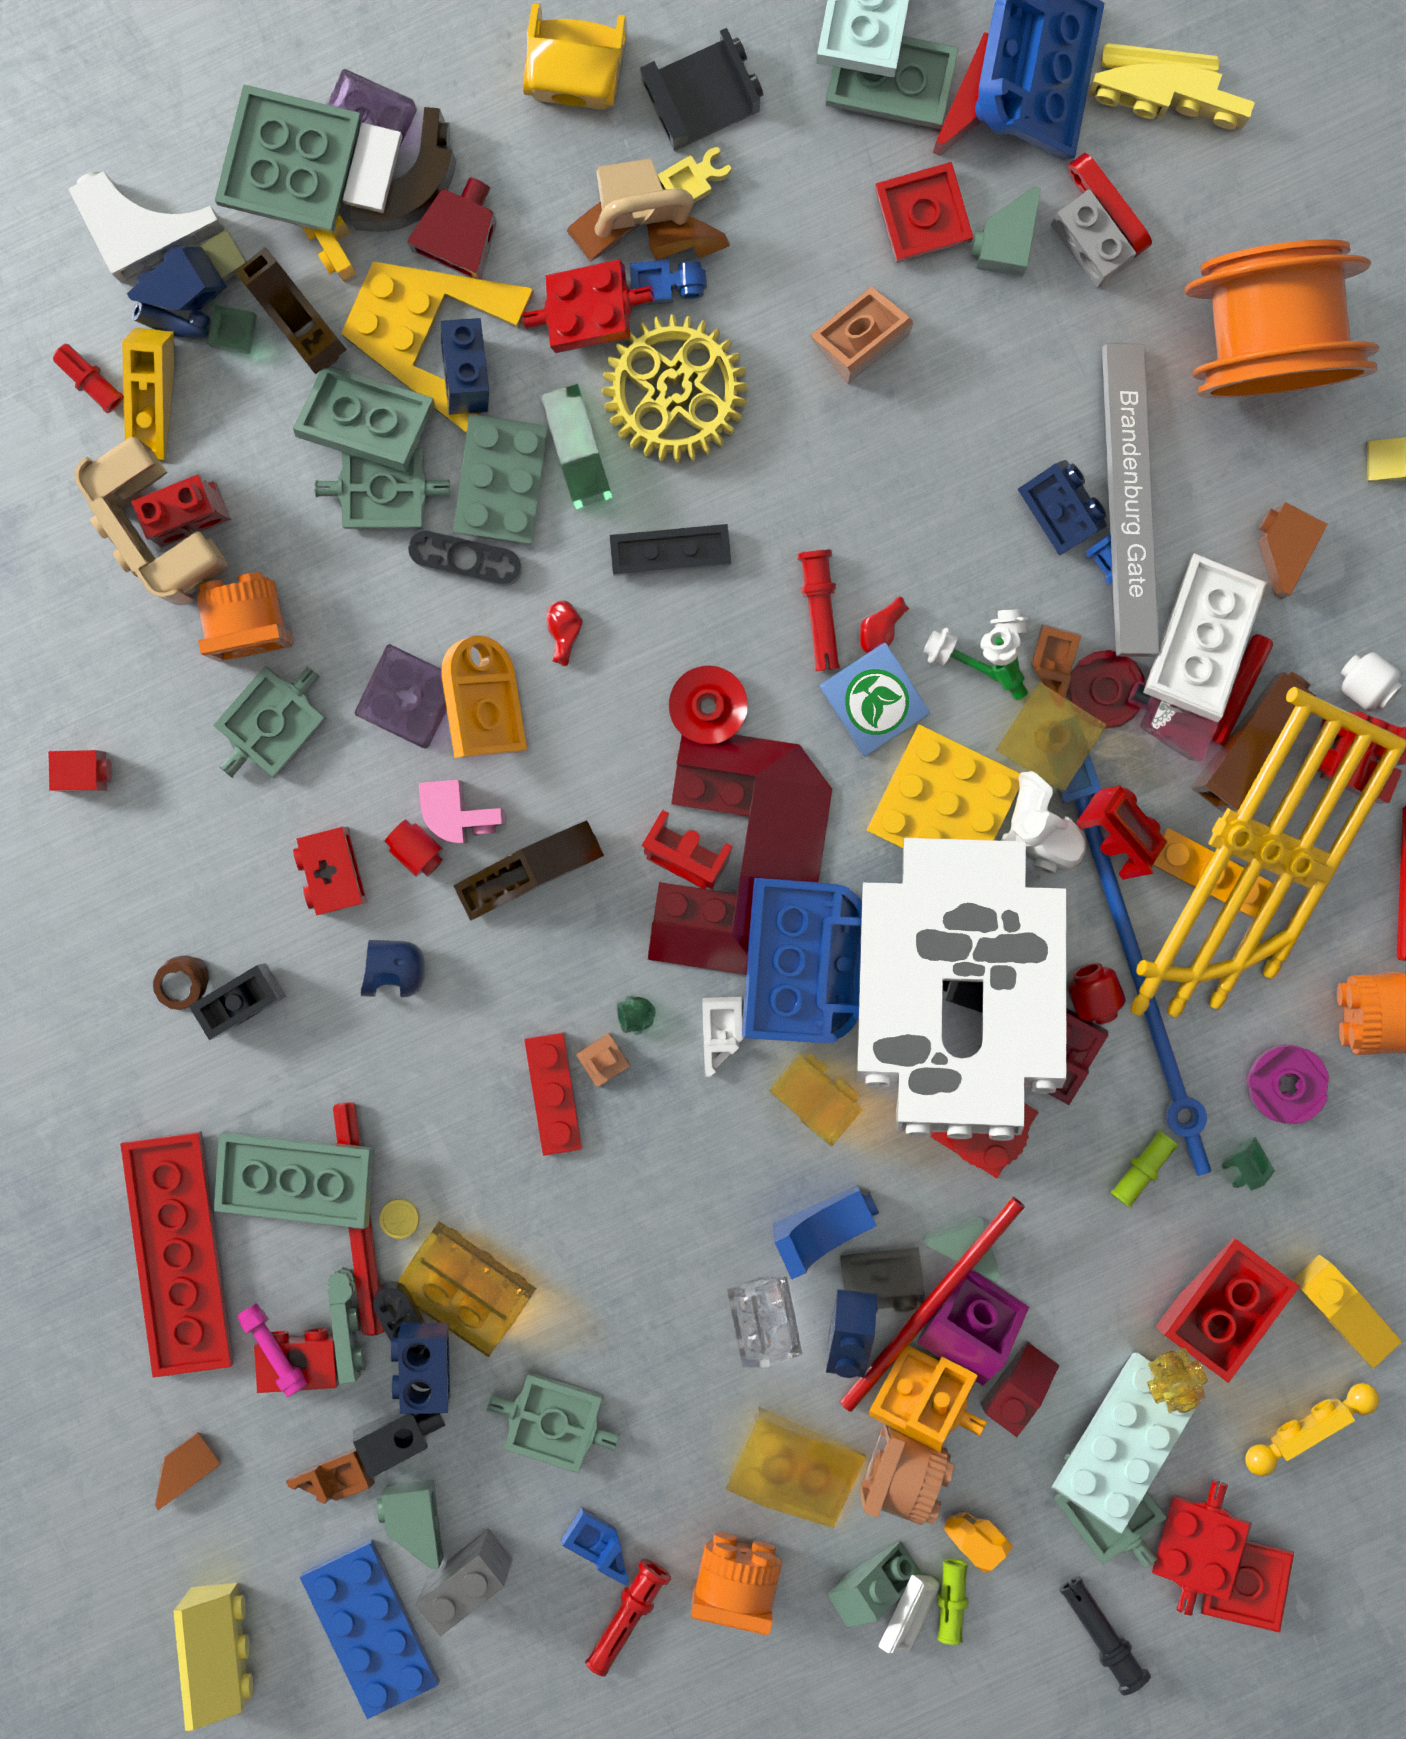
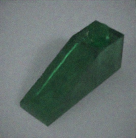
M575 384L540 395L575 509L613 498L579 385Z

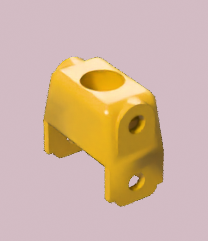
M533 3L527 34V56L523 81L524 95H530L539 102L599 110L607 109L609 106L614 107L627 38L626 15L619 14L616 29L583 20H542L541 4Z

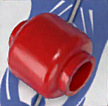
M1100 963L1088 964L1077 969L1072 975L1073 979L1068 984V993L1079 1018L1085 1021H1095L1098 1025L1107 1024L1118 1017L1117 1012L1123 1008L1126 1002L1125 994L1116 972L1109 967H1103Z

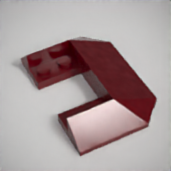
M681 735L671 805L749 816L737 894L659 882L647 960L746 975L754 878L818 883L833 789L800 744L733 735L724 742L708 745L693 742Z

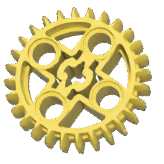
M672 314L670 315L669 326L663 327L659 317H655L654 330L649 331L648 327L641 323L642 336L637 338L630 332V338H628L630 346L628 348L620 343L616 344V350L621 355V358H608V364L616 370L615 372L603 373L605 381L613 383V386L604 387L602 394L605 397L614 398V400L605 403V411H617V414L609 420L611 426L623 424L624 427H622L618 434L619 438L623 440L632 435L633 438L630 443L632 450L638 448L641 443L644 444V457L649 458L655 449L658 450L660 462L663 463L665 461L667 453H673L675 463L679 464L681 453L687 452L688 457L693 462L696 457V449L701 448L702 452L709 456L710 448L708 443L713 441L717 446H723V440L720 435L722 431L730 436L734 434V428L728 423L730 420L741 422L742 415L734 409L735 407H746L747 404L745 398L737 396V393L747 392L748 390L747 383L737 382V379L745 376L746 370L744 367H733V365L740 361V354L736 352L727 355L732 345L729 339L720 345L717 343L720 336L719 329L716 328L709 336L705 334L706 322L704 320L701 321L697 329H693L690 316H686L683 326H677L675 315ZM665 341H686L671 361L651 347ZM697 349L706 351L710 356L709 361L703 366L692 365L687 359L692 351ZM640 358H648L654 362V368L648 374H638L632 369L634 362ZM717 364L722 371L725 382L724 401L704 386ZM627 378L647 393L636 407L633 415L628 408L625 396ZM695 379V391L697 395L693 398L692 382ZM657 382L658 397L655 400L656 394L653 385ZM679 382H682L683 394L675 393L672 397H668L667 385L670 384L675 387ZM705 404L712 405L717 409L718 414L713 421L703 422L696 417L697 409ZM688 405H689V412H687V411L685 410V408H686ZM650 412L659 414L663 419L661 425L655 430L643 428L640 421L645 414ZM678 418L700 432L682 439L664 438Z

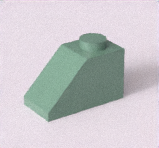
M1032 187L988 218L983 232H975L971 255L978 256L977 269L1018 276L1024 275L1029 261L1041 188Z
M434 1480L387 1485L382 1498L377 1499L379 1523H385L387 1536L430 1569L439 1568L444 1556Z

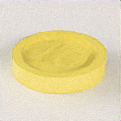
M394 1199L388 1202L381 1210L379 1217L380 1226L389 1237L395 1239L406 1238L417 1229L419 1212L410 1201Z

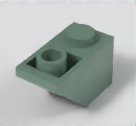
M899 1541L849 1571L827 1596L847 1628L878 1621L903 1595L911 1576L922 1574L903 1543Z

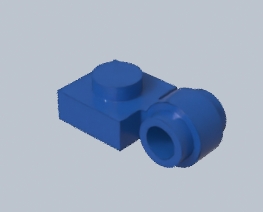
M669 260L629 263L631 288L637 289L651 285L655 295V302L635 306L673 303L672 289L679 291L680 297L683 299H696L704 296V289L707 288L706 270L702 269L700 262L688 261L680 263L675 273H670Z

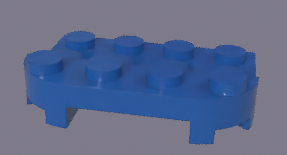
M995 0L979 83V99L975 105L977 118L981 122H986L992 131L998 135L1013 134L1063 160L1074 159L1105 3L1100 0Z
M754 878L741 1037L833 1043L845 1036L855 1026L856 1022L859 1021L862 901L850 888L830 883Z

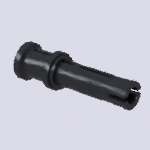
M1080 1576L1071 1579L1073 1587L1079 1595H1075L1068 1582H1066L1059 1591L1064 1595L1101 1651L1099 1653V1661L1102 1666L1109 1667L1119 1682L1118 1690L1121 1695H1129L1142 1688L1150 1680L1151 1674L1147 1669H1142L1132 1655V1645L1130 1642L1118 1637Z

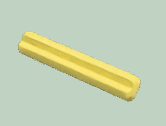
M1111 43L1105 44L1101 55V66L1104 68L1113 69L1135 64L1162 63L1197 67L1216 73L1219 71V57L1213 55Z

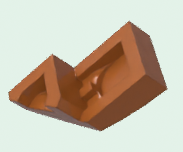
M198 1432L164 1457L163 1463H161L159 1484L154 1503L157 1510L167 1505L221 1465Z
M356 1449L290 1477L286 1481L289 1488L294 1490L300 1488L317 1496L316 1500L323 1504H326L330 1499L338 1501L367 1490L375 1484L373 1478H369Z

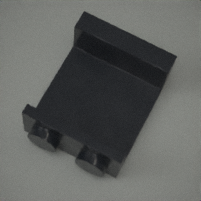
M727 27L720 30L719 42L661 69H658L655 61L640 67L643 85L674 151L760 112V97L764 96L761 84L755 73L748 74L743 63L747 60L744 47L738 37L732 39Z

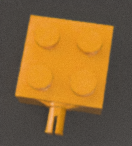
M909 1345L896 1359L868 1415L939 1453L949 1434L957 1429L958 1425L980 1437L987 1424L986 1420L966 1411L967 1399L978 1375L944 1357H941L940 1361Z

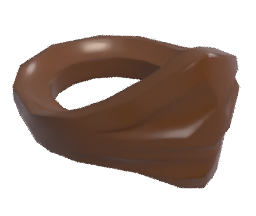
M187 955L173 957L164 962L158 968L153 979V991L159 1002L170 1009L183 1010L200 1000L206 992L209 981L206 963L200 958ZM182 971L188 975L193 984L190 987V994L186 999L177 1001L166 995L162 983L168 973Z

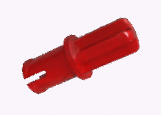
M66 343L54 352L53 361L76 383L75 388L78 391L84 390L103 408L105 413L112 412L120 405L124 395L121 392L119 393L100 374L101 369L97 365L91 366L72 346Z

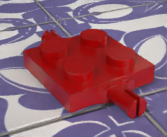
M620 259L545 275L547 299L544 309L523 312L522 320L526 329L547 324L549 327L550 347L555 353L630 338L629 318L632 307L655 302L654 290L651 285L629 290L626 284L625 266Z
M1218 1480L1211 1481L1212 1484L1207 1502H1194L1178 1495L1173 1496L1156 1555L1157 1560L1154 1562L1152 1570L1153 1574L1172 1580L1179 1587H1182L1176 1610L1180 1613L1185 1610L1184 1614L1189 1616L1193 1615L1197 1594H1209L1225 1601L1231 1599L1252 1522L1233 1516L1222 1507L1228 1484L1224 1482L1220 1484Z

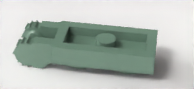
M344 1267L337 1272L335 1271L334 1275H330V1279H328L329 1284H327L330 1287L328 1289L329 1307L339 1384L356 1382L361 1376V1370L366 1368L363 1346L357 1347L355 1332L361 1329L360 1313L358 1307H352L351 1297L356 1292L355 1276L351 1270Z

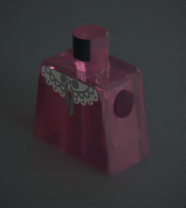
M1137 681L1131 690L1128 702L1147 710L1140 727L1186 759L1202 761L1219 722L1145 694L1143 692L1146 684Z

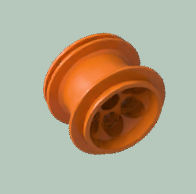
M1318 239L1277 243L1244 249L1212 258L1201 264L1200 271L1204 277L1187 284L1184 288V293L1192 298L1212 299L1218 360L1201 365L1192 372L1194 378L1205 380V384L1197 388L1198 396L1204 398H1236L1292 392L1347 382L1377 372V363L1368 361V357L1379 351V345L1373 342L1351 341L1345 279L1366 271L1371 266V261L1363 256L1347 255L1351 251L1350 243L1347 241Z

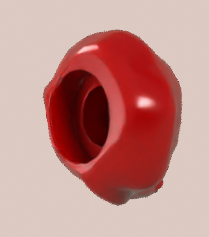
M897 597L883 610L867 617L861 622L860 645L866 654L884 642L888 647L894 640L896 622L909 610L903 597Z
M562 600L548 607L546 623L548 632L555 640L552 661L562 666H567L583 620L571 603Z

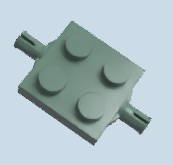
M422 448L415 449L406 472L342 452V470L338 481L315 480L314 484L317 488L314 489L315 497L338 496L342 505V527L344 529H423V507L427 496L450 497L451 492L449 489L451 488L450 480L426 479L423 471Z
M264 666L213 725L229 739L232 747L235 749L220 766V769L233 778L246 761L258 764L269 775L276 778L327 719L310 704L305 695L307 690L320 676L307 666L292 684L282 680L271 669Z
M530 1371L527 1373L521 1393L514 1402L492 1394L487 1411L509 1417V1433L503 1450L578 1474L584 1455L592 1444L615 1451L619 1439V1434L597 1428V1414L603 1398L602 1394Z
M1067 1453L1064 1457V1460L1066 1462L1070 1457L1069 1453ZM1148 1492L1145 1493L1122 1534L1116 1533L1062 1494L1058 1493L1054 1496L1055 1501L1102 1565L1118 1553L1132 1550L1143 1568L1149 1567L1150 1564L1142 1552L1146 1554L1152 1564L1157 1560V1557L1150 1550L1144 1539L1150 1530L1164 1521L1166 1517Z

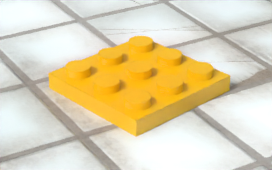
M918 724L866 831L902 849L904 847V838L994 841L1020 788L1019 775L1021 773Z

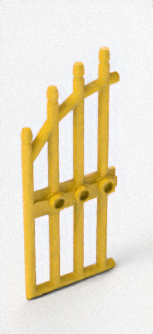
M1292 687L1286 695V700L1295 705V708L1239 810L1236 812L1227 808L1223 817H1219L1212 829L1213 835L1208 844L1217 848L1158 957L1154 963L1142 960L1137 966V974L1146 978L1139 989V995L1135 996L1132 1002L1130 1012L1141 1016L1147 1010L1150 1004L1149 1000L1153 999L1162 981H1173L1181 983L1175 992L1176 996L1171 999L1166 1013L1174 1018H1178L1184 1011L1186 1001L1190 1000L1197 985L1201 982L1220 978L1217 983L1218 987L1212 992L1208 1004L1219 1010L1225 1004L1228 998L1227 994L1232 991L1241 973L1271 955L1272 957L1264 965L1262 974L1273 979L1282 968V962L1286 961L1404 752L1406 739L1299 688ZM1310 713L1325 719V724L1269 825L1252 819ZM1341 727L1357 734L1300 837L1297 839L1283 833ZM1371 741L1386 748L1330 850L1326 852L1313 846ZM1234 855L1248 861L1190 967L1171 966L1231 856ZM1264 868L1278 874L1233 957L1229 960L1210 964L1262 869ZM1294 881L1308 887L1285 930L1258 944L1292 882Z

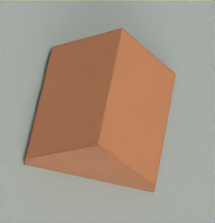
M871 286L810 336L847 384H849L908 337L913 321L906 313Z

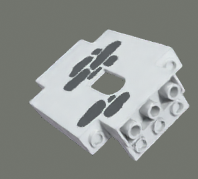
M904 838L902 884L863 882L857 1081H866V1086L874 1088L889 1087L890 1082H898L897 1130L906 1131V1135L909 1137L922 1138L931 1136V1132H947V1137L953 1139L972 1138V1133L989 1134V1138L992 1140H1012L1014 1135H1021L1024 1128V1087H1031V1091L1034 1093L1048 1094L1056 1092V1088H1063L1065 1083L1066 889L1025 887V841ZM942 981L983 982L982 1046L975 1055L969 1058L961 1059L954 1057L943 1046Z

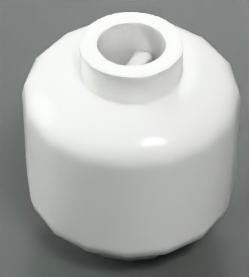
M1370 652L1362 659L1357 655L1353 656L1341 671V674L1346 677L1342 684V691L1367 711H1373L1378 707L1383 711L1403 688V685L1399 683L1401 672L1376 652Z

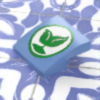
M885 642L819 685L836 716L842 721L864 757L930 714L917 690Z

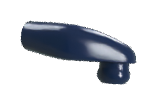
M137 302L132 311L133 321L155 330L173 331L176 337L204 339L209 334L206 328L210 324V317L198 310H192L188 320L167 309Z

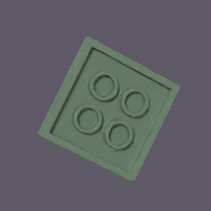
M243 84L215 203L218 206L334 234L362 122L361 114Z

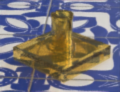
M1039 682L995 751L1025 770L1035 772L1046 783L1063 793L1107 725Z

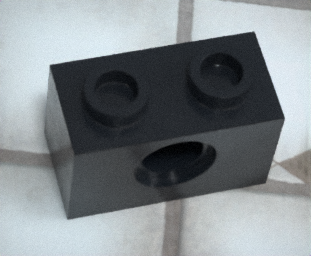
M264 963L256 965L191 1004L189 1008L207 1038L212 1040L222 1036L286 996L269 967Z

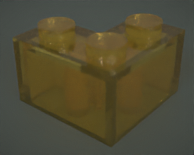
M798 1052L769 1086V1092L797 1114L802 1123L832 1147L863 1110L858 1102L861 1096L857 1090L842 1078L835 1083L824 1073L828 1066L810 1052L807 1057H804Z

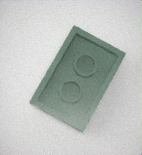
M902 36L895 77L833 66L825 106L941 130L959 47Z
M330 366L319 372L293 427V431L297 438L406 472L434 410V399Z
M469 414L454 521V534L528 545L532 544L548 426Z

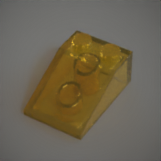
M758 1406L726 1477V1490L761 1506L834 1528L866 1455Z

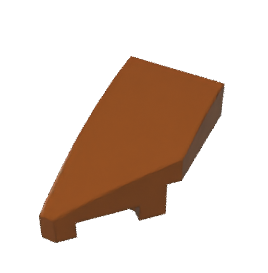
M691 216L682 225L675 223L673 220L647 224L650 250L656 261L691 247L694 248L698 258L730 246L725 233Z
M1042 624L1031 663L1055 706L1063 708L1071 680L1070 673L1081 635Z

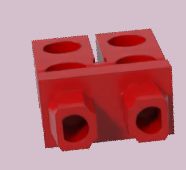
M199 474L131 501L146 539L152 540L160 547L194 534L192 529L197 532L204 531L231 520L217 483L214 481L207 483L206 480H202Z

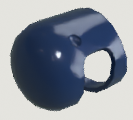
M369 940L361 996L375 997L377 989L382 985L399 986L401 998L415 995L422 987L425 977V960L421 949L416 944L407 941Z

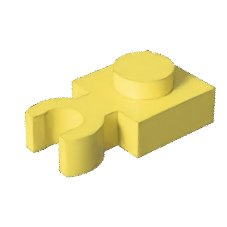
M714 147L705 153L703 161L699 164H696L690 155L659 173L658 178L663 190H686L692 195L694 203L711 194L712 188L708 182L710 180L720 182L727 179L731 174V167L726 165L722 169H715L711 166L710 163L720 157L721 152L719 147Z

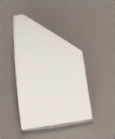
M742 997L702 998L705 1077H711L716 1072V1068L739 1048V1042L743 1039L741 1037Z

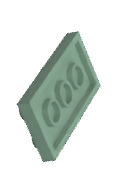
M229 1131L219 1133L214 1211L364 1229L369 1226L374 1148Z

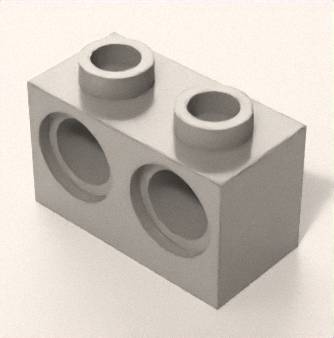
M1090 189L1059 210L1051 223V226L1097 288L1127 267L1136 255L1135 250Z

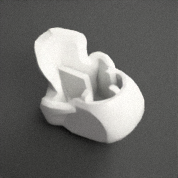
M1022 772L1019 775L1020 789L1011 820V829L1009 833L1003 835L1002 840L1025 841L1026 858L1033 860V867L1040 871L1056 874L1057 869H1073L1082 861L1086 853L1087 841L1083 829H1080L1072 819L1068 817L1061 819L1056 814L1049 812L1047 807L1053 794L1052 787L1035 772Z

